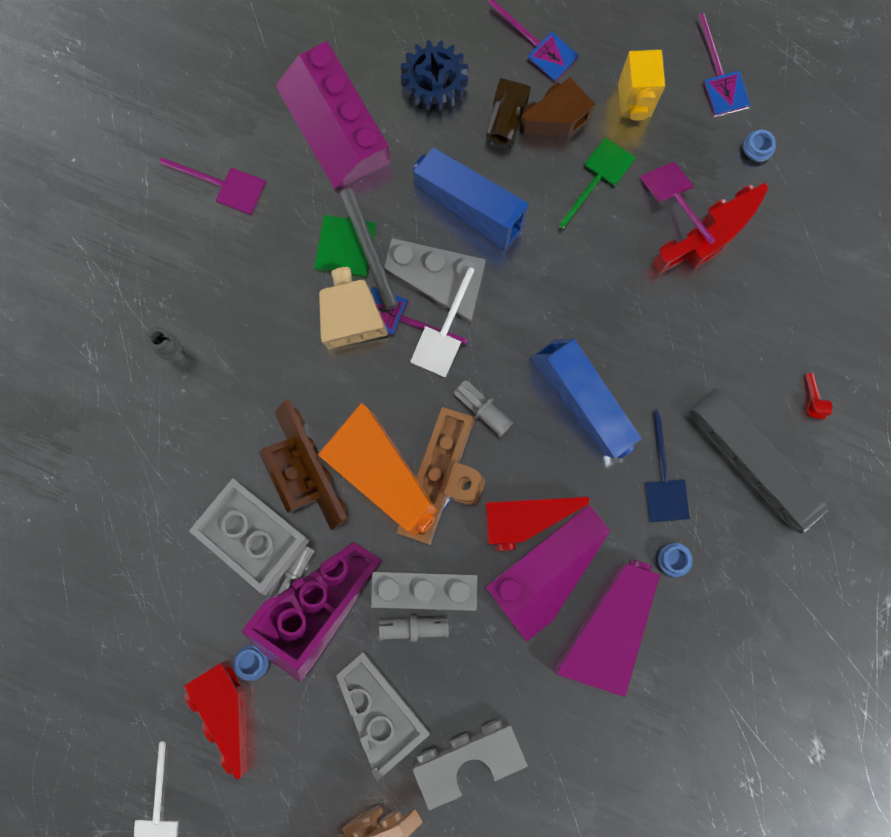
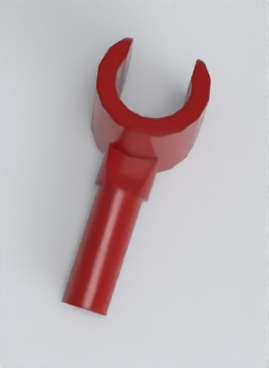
M808 373L805 375L810 392L807 413L813 418L826 419V415L832 414V402L820 399L814 373Z

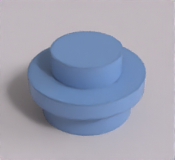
M756 130L748 134L743 143L746 156L757 162L768 160L776 150V141L773 134L767 130Z
M680 543L667 544L658 554V565L668 576H683L692 567L693 559L691 552Z
M255 645L241 648L236 653L233 662L236 674L246 681H254L261 678L266 673L269 665V659Z

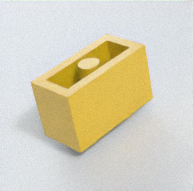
M662 50L629 51L618 81L620 118H630L631 120L639 121L652 117L665 88Z

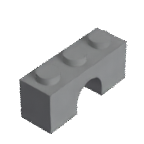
M372 572L371 608L477 611L478 575Z
M500 719L494 720L482 726L483 732L470 738L469 734L466 733L449 741L451 747L437 752L436 748H432L417 755L418 761L413 763L412 770L429 811L462 796L457 772L461 765L469 760L484 762L490 768L495 781L528 767L509 721L502 723Z

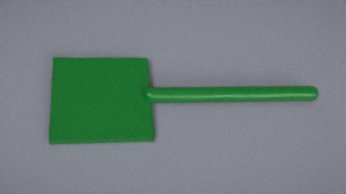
M604 137L584 163V166L596 173V176L561 220L559 227L564 228L601 178L616 186L636 157L607 137Z

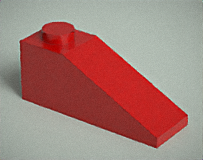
M589 497L487 502L485 504L487 545H495V551L516 550L515 544L528 540L588 505Z

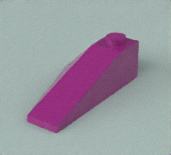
M590 504L484 587L526 642L555 619L610 533V529Z
M351 543L323 562L320 568L305 578H299L293 582L292 587L277 597L273 596L265 601L241 630L242 634L273 664L301 682L325 650L372 578V572L377 570L382 560L357 543Z

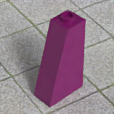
M632 560L631 565H620L555 665L554 673L626 697L660 578V574L651 572L652 565L637 560Z

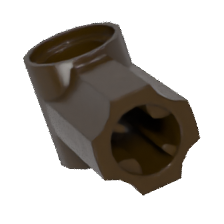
M500 78L493 102L494 110L486 132V138L490 139L494 144L501 146L512 145L521 113L527 106L531 86Z

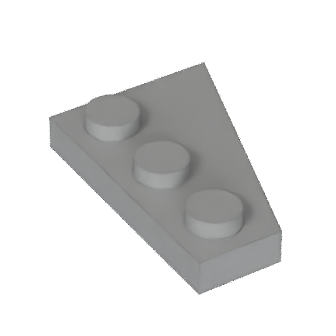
M392 238L384 270L387 274L415 291H420L435 300L443 308L451 309L468 268L472 267L474 269L473 275L456 312L463 320L471 324L486 259Z

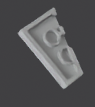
M362 652L340 671L336 677L359 733L362 747L371 765L373 776L377 782L430 735V732L365 652Z

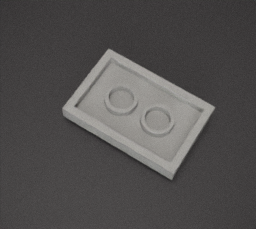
M232 478L189 530L192 535L265 596L310 541L234 478Z

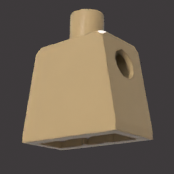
M349 267L334 269L331 272L334 286L322 289L319 293L322 343L330 350L387 336L388 331L366 281H353Z

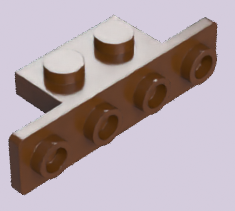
M290 400L284 401L275 411V416L287 440L263 448L259 455L287 513L317 501L330 529H336L347 521L345 505L336 496L331 486L329 472L325 467L321 466L317 457L315 443L310 437H307L302 426V417L299 411L293 408Z

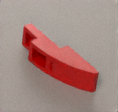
M766 182L755 188L752 185H748L735 194L736 198L727 203L725 199H722L707 209L709 213L702 221V224L713 236V243H708L696 227L687 233L686 236L688 238L679 243L674 239L660 247V253L653 262L658 272L662 273L686 259L694 270L722 251L738 235L757 211L769 188Z

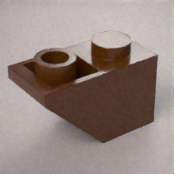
M569 77L562 84L557 82L552 85L541 101L538 103L534 101L523 110L519 130L525 135L568 138L591 119L595 103Z

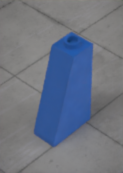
M435 148L427 156L421 155L413 166L414 185L503 252L523 229L529 204Z
M555 339L530 357L532 363L603 455L612 458H622L634 450V444L642 438L575 339Z

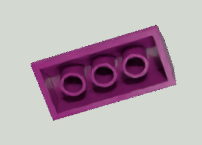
M328 41L298 55L278 81L276 88L334 190L337 191L390 163L389 145Z

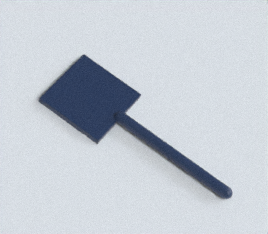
M656 409L654 410L662 481L645 483L649 523L690 519L685 479L671 481L668 479L660 410Z

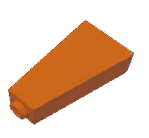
M361 403L320 451L318 456L408 533L414 536L419 532L423 534L435 521L433 515L437 508L376 415Z

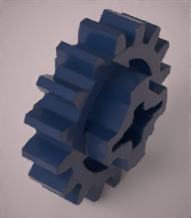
M427 40L426 48L422 49L421 46L416 44L415 55L408 52L405 54L406 63H401V74H403L400 76L401 86H405L406 97L414 95V104L416 106L423 101L425 102L426 110H429L432 104H436L437 108L442 110L443 102H447L451 106L454 105V95L459 98L463 97V87L468 86V76H466L468 75V64H463V53L455 55L454 45L445 49L443 41L440 40L437 47H433L431 41ZM431 69L434 70V75H436L438 82L435 81V76H433Z

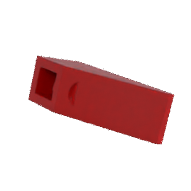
M227 660L184 685L187 691L184 697L189 708L193 712L198 711L204 722L202 730L210 743L215 742L222 755L219 756V760L223 769L228 775L233 774L234 778L238 780L248 771L245 690Z

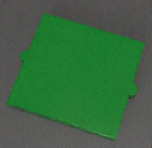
M324 215L314 269L332 272L337 268L349 267L352 276L367 278L369 264L350 216L342 218ZM366 221L374 241L376 223Z

